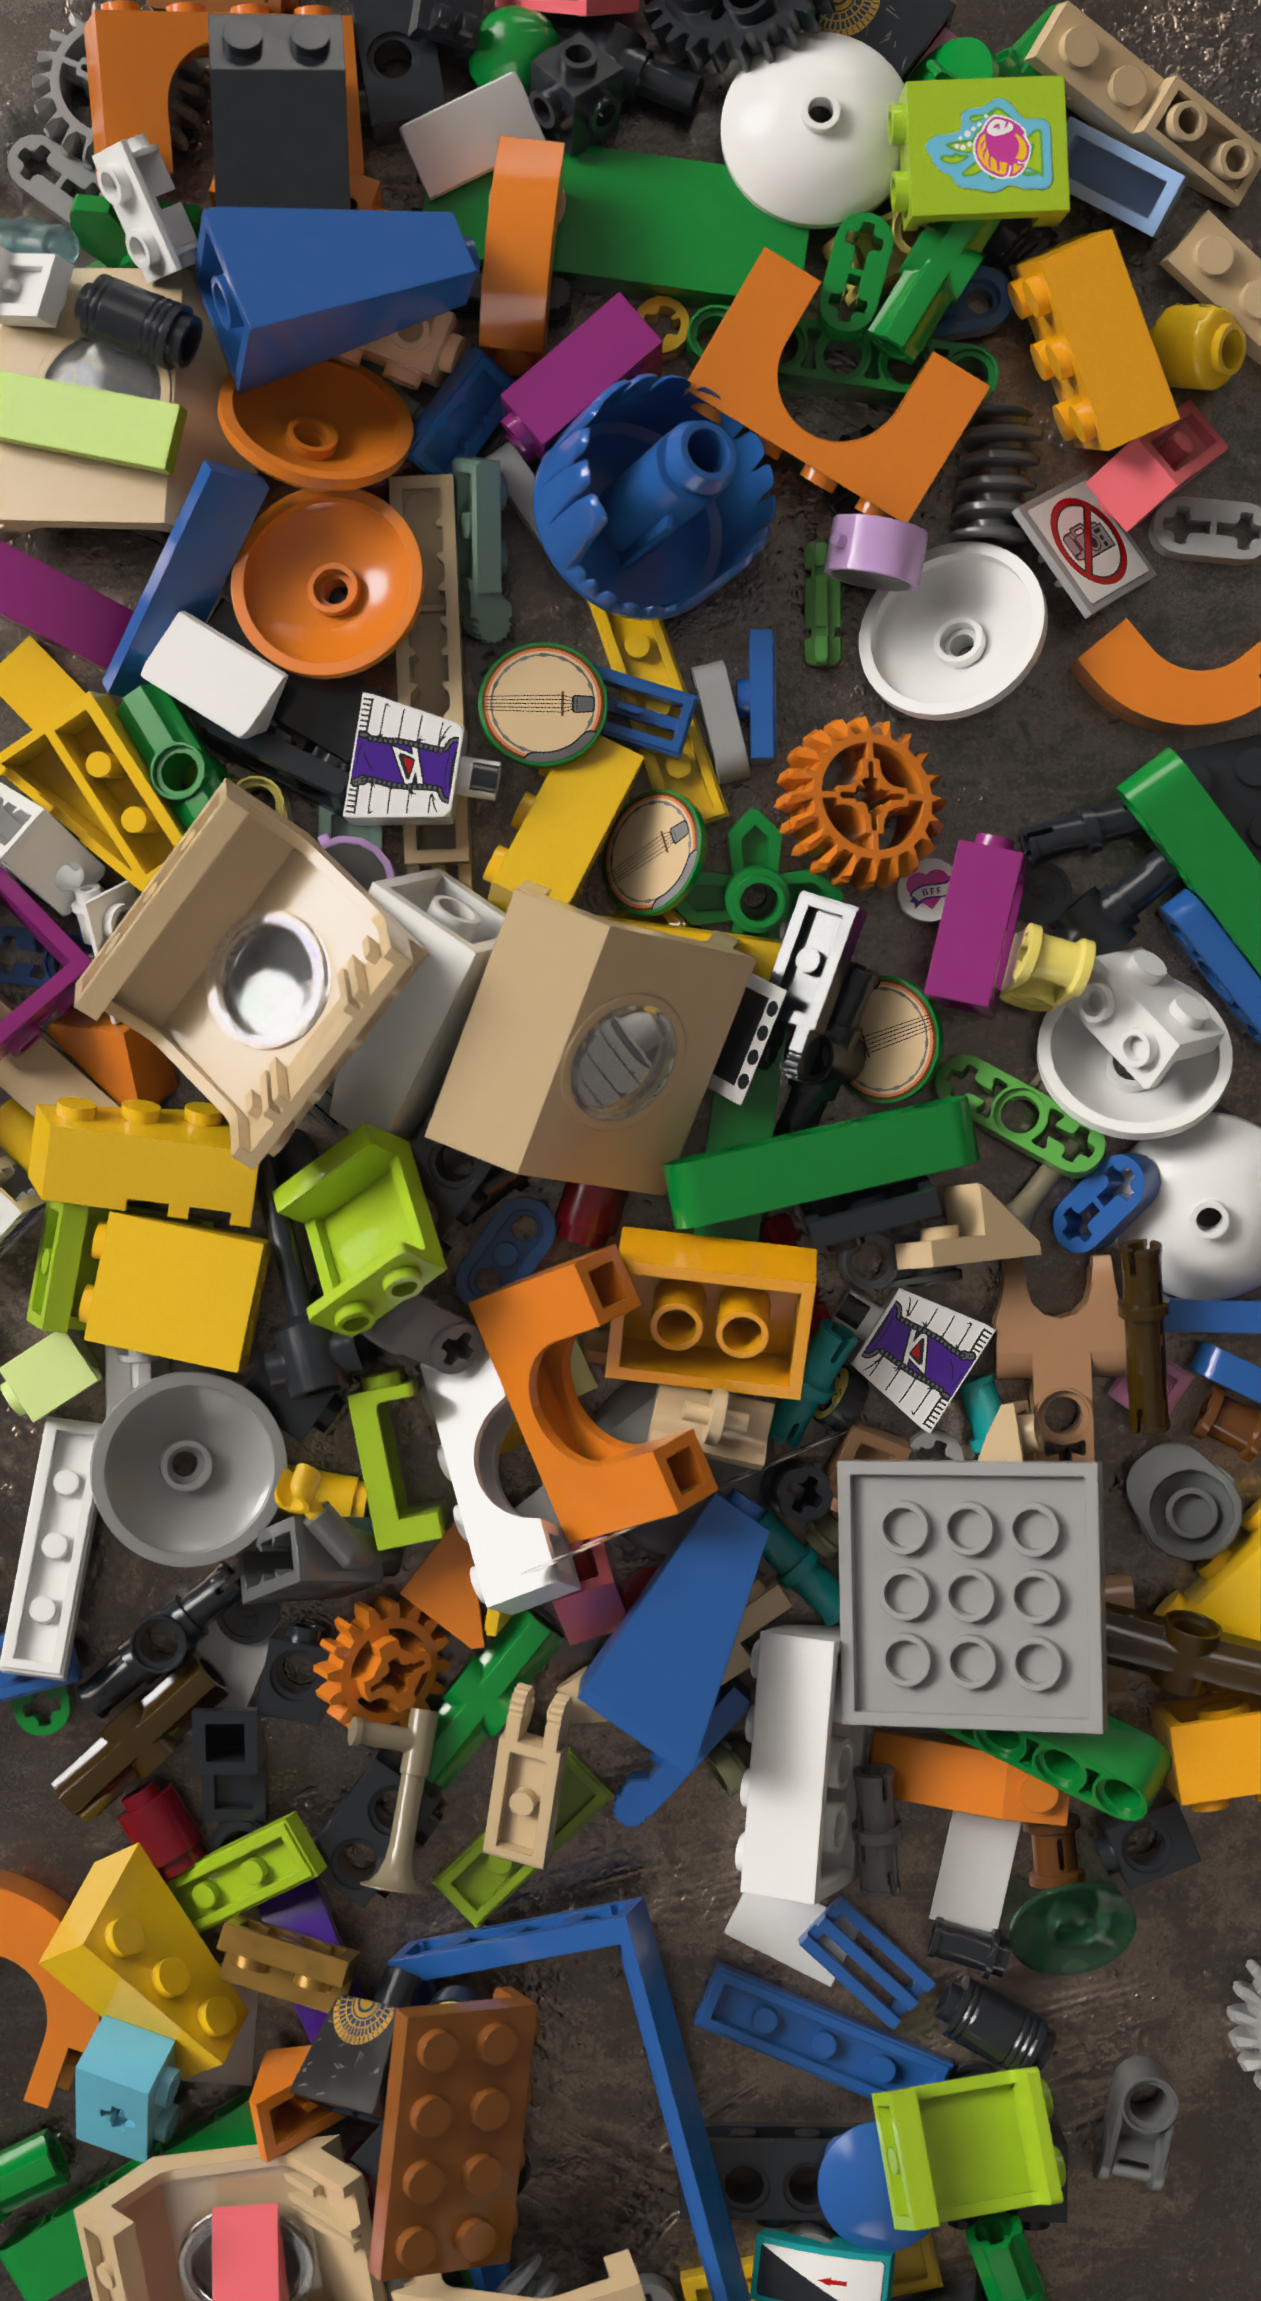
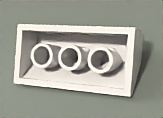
M780 1625L761 1631L760 1639L755 1642L751 1653L750 1670L752 1677L757 1678L755 1703L751 1705L745 1724L746 1739L752 1743L750 1768L745 1771L740 1788L741 1804L747 1807L745 1832L741 1834L736 1847L735 1865L737 1870L742 1872L740 1892L815 1905L856 1881L858 1841L854 1842L852 1840V1822L857 1819V1802L853 1769L860 1765L865 1770L868 1725L842 1724L840 1625Z

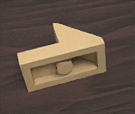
M979 1183L945 1187L944 1200L947 1225L922 1228L919 1230L920 1241L895 1244L897 1270L931 1268L1041 1255L1040 1241L986 1187Z

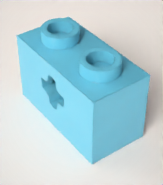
M103 2015L75 2067L76 2139L142 2163L150 2159L158 2141L165 2144L168 2143L174 2133L181 2111V2106L174 2103L182 2076V2070L175 2068L176 2040Z

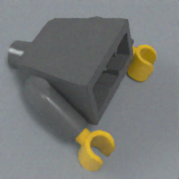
M300 1463L296 1466L294 1474L288 1469H283L274 1497L278 1507L285 1511L304 1514L305 1516H292L258 1531V1537L250 1545L235 1554L239 1559L242 1603L256 1604L335 1599L351 1595L380 1584L383 1577L396 1576L402 1564L401 1547L377 1551L371 1518L342 1517L328 1501L320 1503L314 1497L321 1481V1475L312 1466Z

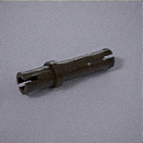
M1133 1239L1125 1241L1119 1246L1123 1277L1122 1299L1117 1301L1118 1315L1124 1319L1129 1397L1128 1428L1131 1432L1138 1434L1141 1432V1424L1143 1423V1435H1158L1165 1433L1171 1427L1168 1411L1164 1331L1165 1315L1170 1314V1300L1163 1294L1161 1242L1152 1240L1149 1242L1150 1249H1147V1239Z

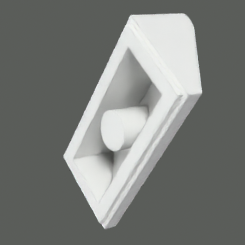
M516 71L507 73L399 128L402 144L430 201L493 171L500 135L545 140Z
M185 610L177 614L145 662L141 672V676L241 739H247L267 731L289 676Z

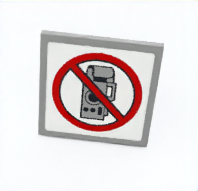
M1086 471L1026 502L1011 512L1040 554L1037 561L1040 564L1043 562L1048 564L1058 579L1053 584L1059 588L1064 587L1085 619L1157 576V573L1130 534L1117 521L1109 518L1101 510L1097 497L1085 484L1090 479Z

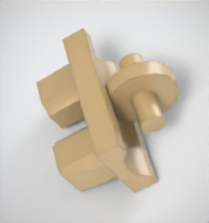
M658 1384L647 1442L693 1428L706 1459L761 1471L765 1464L767 1441L775 1404L729 1394L728 1390L716 1387L714 1390Z

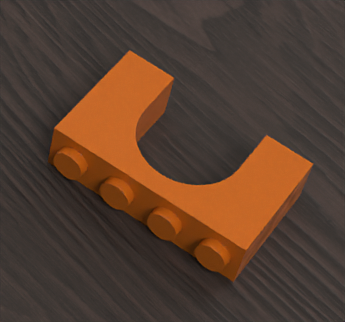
M116 0L103 3L101 9H94L84 26L94 155L121 140H128L145 133L150 145L157 143L159 152L171 177L174 172L168 92L174 72L190 61L209 57L208 14H272L269 13V7L263 4L248 3L231 7L230 13L206 12L205 5L201 3L178 2L168 5L166 11L141 10V5L138 2ZM307 5L294 9L293 14L332 15V9L324 5ZM342 15L349 171L364 175L353 15Z
M764 247L688 379L691 382V386L685 390L708 404L698 403L690 407L720 426V413L722 412L750 429L749 432L760 437L766 449L765 454L778 460L782 451L785 450L805 462L799 474L827 492L833 494L838 484L860 496L854 508L863 514L892 519L894 517L908 523L990 386L936 352L931 351L894 414L873 433L854 440L834 441L808 432L791 417L785 408L779 392L777 374L782 350L821 281ZM702 386H706L707 388L713 390L720 397V399L710 394L696 390Z
M616 1244L510 1282L468 1302L568 1544L679 1514L719 1490L693 1428L645 1443H626L613 1438L601 1430L587 1415L576 1395L571 1377L570 1361L572 1348L579 1333L602 1326L641 1306Z

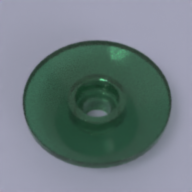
M1070 1883L1045 1890L1020 1907L1010 1923L1009 1941L1013 1954L1026 1967L1049 1975H1075L1100 1968L1120 1956L1135 1936L1137 1920L1132 1904L1119 1891L1096 1883Z

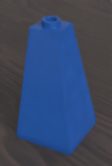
M212 207L202 211L193 280L239 394L467 304L475 276L479 274L480 263L473 240L468 235L462 236L453 212Z
M734 1487L727 1496L719 1490L708 1496L581 1677L577 1696L583 1703L686 1776L689 1775L696 1764L770 1532L768 1525L759 1519L765 1509Z

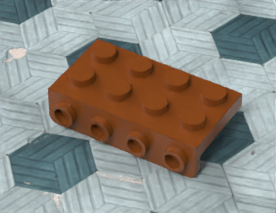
M511 1986L497 1987L493 1993V1999L396 2008L368 2271L379 2282L510 2263L512 2236L516 2233L518 2227L516 2199L519 2172L523 2169L525 2163L523 2135L526 2108L530 2105L532 2099L530 2071L533 2044L537 2041L539 2035L538 2005Z

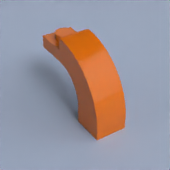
M500 135L491 188L484 251L479 346H482V351L508 375L523 376L548 354L551 281L557 227L563 195L565 143Z
M1126 618L1077 658L1068 669L1090 696L1107 711L1137 727L1155 732L1194 734L1212 731L1239 721L1261 706V678L1259 677L1261 674V641L1229 665L1213 670H1189L1171 664L1158 655Z
M1 1869L0 1956L18 1964L32 1976L43 1994L47 2009L46 2034L23 2101L48 2109L60 2089L70 2092L75 2081V2067L102 2017L38 1964L71 1904L41 1883Z

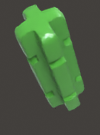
M816 540L807 543L804 549L805 570L811 571V578H805V630L811 631V638H805V661L807 665L814 667L839 665L843 659V638L836 637V630H842L843 628L842 582L828 577L824 573L829 540Z

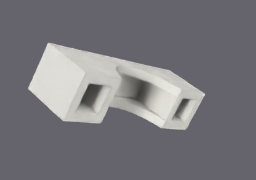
M485 1343L479 1359L470 1368L461 1373H441L439 1370L421 1363L420 1367L425 1381V1385L420 1389L421 1400L428 1416L437 1425L442 1443L437 1446V1458L442 1472L453 1483L458 1505H455L453 1508L454 1520L460 1535L470 1545L475 1566H472L470 1569V1578L479 1600L486 1604V1607L489 1609L514 1615L580 1590L581 1585L573 1557H569L540 1571L521 1574L571 1550L561 1526L540 1518L522 1517L510 1505L503 1493L498 1470L499 1455L505 1435L516 1421V1417Z

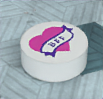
M926 858L919 861L920 866L916 872L906 878L899 877L896 886V898L901 910L909 918L921 923H934L941 920L952 867L940 859Z

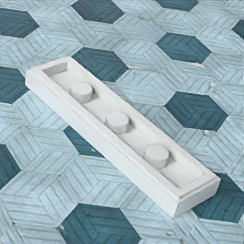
M46 1417L1 1653L0 1672L59 1681L67 1680L98 1511L90 1482V1462L93 1445L102 1425L101 1423Z

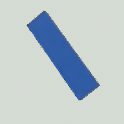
M204 460L102 680L108 694L124 697L140 685L151 684L141 676V672L145 662L180 611L185 610L206 623L269 490V486L263 477L213 461Z
M717 1961L694 2016L695 2026L869 2099H872L871 2093L946 2081L954 2066L950 2057L721 1961Z

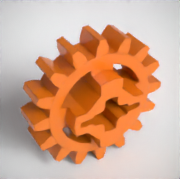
M378 1595L375 1608L368 1606L362 1601L354 1603L356 1617L354 1620L349 1622L339 1616L334 1620L335 1626L340 1632L336 1640L330 1638L321 1639L319 1645L330 1654L327 1661H321L314 1665L313 1671L327 1679V1682L323 1683L316 1690V1694L319 1698L330 1704L326 1711L327 1714L347 1728H349L353 1717H361L365 1721L408 1727L411 1707L430 1710L429 1705L425 1701L428 1694H443L445 1690L440 1683L435 1681L437 1673L450 1669L451 1662L437 1654L449 1643L448 1638L435 1631L438 1624L436 1621L405 1598L401 1597L396 1602L385 1595ZM389 1629H404L408 1634L405 1636H401L396 1632L390 1634ZM364 1698L372 1702L376 1699L377 1704H360L357 1700Z

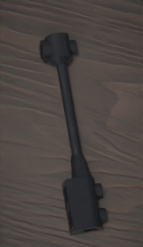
M254 932L249 934L237 949L229 968L227 993L231 1011L239 1026L249 1036L253 1034L252 1022L268 1018L274 1012ZM267 1153L259 1163L256 1189L290 1319L274 1335L277 1350L264 1353V1361L274 1391L287 1388L290 1400H304L330 1394L353 1385V1376L365 1373L366 1367L358 1335L350 1338L309 1322L306 1309L313 1304L292 1220L277 1213L272 1192L282 1185L275 1156L273 1157Z

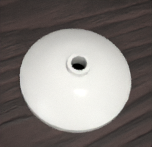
M809 32L795 34L799 44L797 50L794 51L782 43L775 47V62L770 64L761 53L753 56L749 71L744 72L741 69L736 75L726 95L722 111V152L728 171L736 186L760 211L773 219L796 227L809 229L833 228L840 226L851 215L859 212L871 213L890 196L892 171H900L899 145H889L887 130L889 104L898 103L904 83L893 66L881 54L859 40L832 32H818L817 34ZM816 106H823L831 112L832 118L825 123H817L810 118L808 112Z
M963 541L944 544L926 550L919 589L911 592L877 590L870 600L859 632V655L864 673L879 696L890 706L906 715L919 719L942 721L963 718L979 713L1009 695L1021 684L1035 665L1042 651L1047 633L1048 610L1046 599L1038 580L1030 568L1019 557L999 546L982 542ZM973 646L968 653L958 656L962 649Z
M1174 979L1188 994L1198 998L1205 1004L1209 1010V1016L1226 1034L1213 1052L1174 1062L1158 1086L1144 1089L1136 1080H1128L1120 1076L1129 1072L1070 1011L1065 1002L1057 1006L1055 1011L1047 1012L1042 1021L1037 1043V1062L1041 1079L1058 1106L1074 1120L1091 1130L1128 1140H1152L1178 1134L1193 1127L1208 1116L1223 1097L1228 1085L1233 1062L1232 1044L1228 1030L1216 1009L1197 991Z
M1211 1112L1202 1121L1178 1134L1159 1139L1137 1140L1127 1153H1139L1151 1159L1159 1171L1161 1185L1159 1194L1154 1202L1116 1239L1118 1247L1121 1243L1133 1239H1147V1249H1150V1241L1157 1240L1161 1242L1163 1292L1178 1298L1225 1300L1243 1295L1261 1286V1127L1237 1116ZM1132 1170L1121 1172L1125 1181L1113 1194V1197L1120 1194L1134 1193L1130 1187V1182L1135 1177ZM1205 1208H1214L1221 1213V1218L1216 1225L1204 1227L1197 1222V1215Z

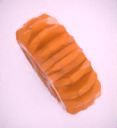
M866 716L855 717L847 724L843 719H836L825 725L824 730L815 729L803 738V747H796L787 756L786 762L790 768L779 774L776 783L788 793L777 798L773 808L789 813L790 819L781 824L779 833L787 835L795 833L799 840V843L794 846L791 856L800 857L808 853L813 858L810 864L809 875H819L828 868L830 869L831 887H841L851 880L855 891H866L873 887L874 883L878 888H886L896 883L898 877L906 878L916 872L920 866L919 861L929 857L936 848L931 839L939 835L945 825L933 814L942 810L947 800L933 795L931 788L939 783L942 775L926 774L922 765L926 763L930 752L921 751L913 755L909 751L912 733H902L892 739L890 721H880L873 727H870ZM842 759L843 772L837 775V786L829 791H822L823 778L828 765L832 760ZM892 816L898 817L893 840L887 849L879 850V836L884 834L885 820Z

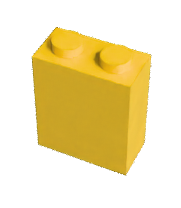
M126 1209V1211H110L108 1221H99L93 1238L92 1258L100 1259L95 1285L89 1283L86 1285L80 1302L79 1321L87 1323L84 1340L230 1372H240L248 1367L272 1252L270 1239Z

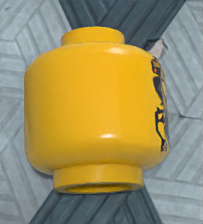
M1176 303L1164 310L1157 319L1156 324L1149 331L1169 387L1207 391L1216 390L1224 386L1231 376L1239 371L1245 359L1247 345L1244 329L1238 324L1236 317L1231 311L1223 306Z

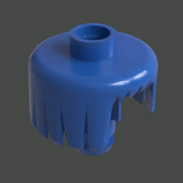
M642 374L630 381H618L608 387L551 444L540 462L535 477L533 489L535 524L544 550L553 566L569 586L583 598L604 611L627 619L639 621L664 620L681 615L702 603L752 563L753 557L765 547L771 532L769 524L773 521L776 513L775 496L772 495L762 501L775 485L772 467L769 464H765L757 470H753L766 451L760 437L757 434L748 432L739 439H734L743 428V424L722 412L720 413V426L692 409L691 405L708 403L690 392L684 395L685 391H687L685 389L690 388L691 382L681 376L668 375L658 380L656 374ZM702 386L696 390L710 394L720 399V397L713 390L707 388L706 386Z

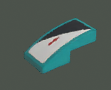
M766 2227L756 2234L750 2299L756 2301H891L896 2252L859 2248L845 2239L836 2236L827 2243Z

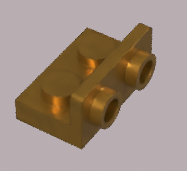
M241 1914L224 1923L216 1948L226 1952L220 1971V1978L223 1981L325 2013H329L337 1997L342 1994L349 1995L361 1955L360 1951Z

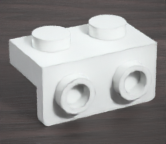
M1142 946L1095 956L1093 969L1083 993L1079 997H1073L1066 1001V1006L1144 1089L1158 1086L1174 1062L1213 1052L1226 1034L1209 1016V1010L1205 1004L1198 998L1188 994L1167 973L1164 962L1155 954L1146 951Z

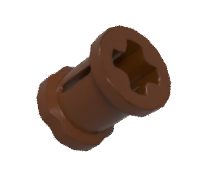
M1213 1384L1205 1393L1195 1412L1190 1435L1198 1439H1202L1207 1435L1238 1450L1239 1458L1250 1463L1261 1451V1409L1256 1411L1225 1396V1388Z
M1068 1812L1067 1826L1023 1822V1830L1029 1833L1031 1838L1034 1869L1028 1873V1883L1031 1887L1038 1889H1064L1078 1886L1086 1881L1084 1868L1078 1867L1075 1831L1081 1827L1078 1814Z

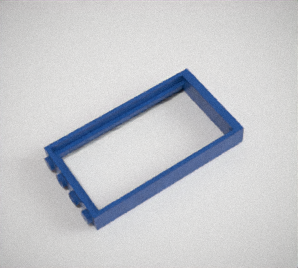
M644 1896L409 1941L387 1961L388 1966L403 1969L422 1978L413 2004L414 2007L429 2005L436 1993L433 1979L618 1945L712 2301H752ZM509 2263L469 2269L474 2290L494 2292L511 2274Z

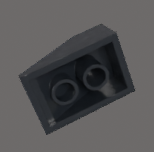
M208 14L216 207L350 210L346 73L342 15Z

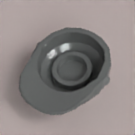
M1168 1442L1155 1446L1134 1463L1126 1479L1127 1497L1139 1520L1147 1543L1152 1549L1158 1548L1172 1558L1196 1562L1212 1559L1223 1553L1235 1541L1242 1524V1501L1236 1489L1238 1483L1234 1477H1231L1221 1467L1212 1463L1194 1447L1180 1442Z

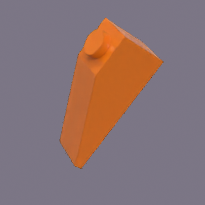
M873 1728L870 1763H886L894 1768V1799L1000 1820L1067 1826L1070 1795L954 1736Z

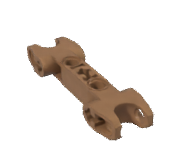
M1089 1255L1086 1286L1082 1300L1071 1311L1057 1315L1041 1312L1032 1304L1027 1289L1023 1258L1002 1259L998 1297L992 1318V1328L996 1330L992 1336L995 1379H1029V1412L1037 1413L1040 1418L1044 1444L1046 1441L1060 1445L1079 1442V1449L1066 1447V1461H1095L1092 1377H1123L1126 1375L1127 1366L1124 1319L1118 1315L1117 1301L1119 1297L1114 1279L1111 1255ZM1069 1397L1077 1405V1418L1067 1429L1055 1430L1046 1425L1044 1418L1045 1409L1049 1402L1055 1398ZM1043 1446L1042 1452H1036L1037 1461H1059V1453L1053 1447L1045 1449ZM1105 1575V1602L1135 1609L1131 1575ZM1107 1664V1700H1125L1128 1669Z

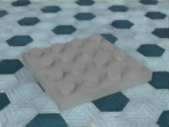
M846 1459L837 1461L842 1724L1104 1734L1108 1730L1102 1461Z

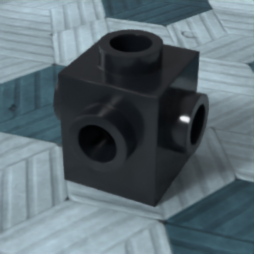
M581 32L555 47L546 49L538 57L531 60L529 104L534 117L546 137L553 142L565 143V153L571 158L619 130L624 68L618 64L611 54L600 49Z

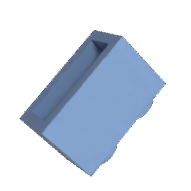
M1070 116L1066 123L1069 193L1138 230L1159 239L1190 179Z

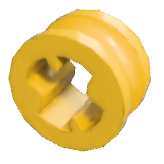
M656 296L647 299L637 310L645 322L657 323L660 314L671 317V328L678 326L680 328L677 335L667 334L662 343V361L676 358L686 347L687 328L690 322L687 310L679 301L668 296Z

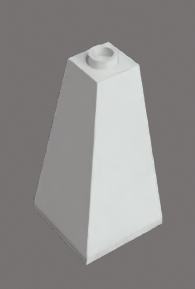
M440 868L375 881L368 891L430 953L413 974L402 993L394 999L371 1029L364 1043L352 1054L336 1075L329 1116L348 1129V1134L366 1122L407 1141L414 1137L441 1093L504 921L505 912Z

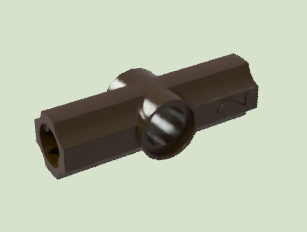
M1105 1602L1106 1656L1108 1665L1147 1674L1158 1687L1176 1695L1198 1697L1205 1694L1206 1690L1261 1704V1641L1223 1632L1221 1626L1214 1620L1196 1612L1173 1610L1164 1617Z
M197 1651L188 1658L186 1657L147 1696L140 1694L99 1732L102 1737L51 1783L58 1794L59 1800L73 1815L80 1817L87 1824L95 1816L98 1817L138 1777L141 1780L145 1779L185 1741L182 1737L192 1729L193 1708H215L231 1693L232 1689L225 1681L224 1675L209 1659L204 1658Z

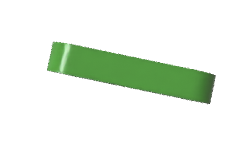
M962 1054L953 1056L946 1060L939 1068L935 1079V1087L939 1099L954 1097L955 1090L949 1080L953 1076L964 1079L969 1071L976 1073L975 1081L977 1087L992 1097L996 1085L1004 1087L1005 1089L993 1101L989 1118L980 1114L986 1109L984 1100L970 1093L964 1095L968 1096L973 1125L1054 1171L1069 1178H1085L1105 1159L1106 1141L1104 1134L1091 1130L1074 1120L1058 1106L1053 1098L972 1055ZM1016 1100H1027L1033 1103L1039 1111V1120L1036 1126L1025 1133L1012 1132L1002 1122V1113L1005 1107ZM1052 1115L1061 1118L1055 1125L1056 1132L1073 1140L1078 1137L1080 1132L1088 1135V1148L1094 1152L1089 1158L1078 1155L1073 1162L1065 1160V1146L1049 1136L1045 1149L1035 1145L1046 1135Z

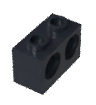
M379 1749L314 1840V1844L327 1865V1868L318 1877L362 1908L367 1906L375 1893L386 1898L391 1892L360 1884V1882L370 1880L378 1872L385 1859L394 1817L387 1815L383 1811L379 1797L388 1791H399L402 1774L400 1773L401 1760L388 1751L384 1752L382 1749ZM425 1779L415 1842L420 1846H423L444 1815L436 1809L443 1790ZM353 1843L364 1844L374 1852L376 1864L365 1870L355 1869L344 1859L343 1849Z

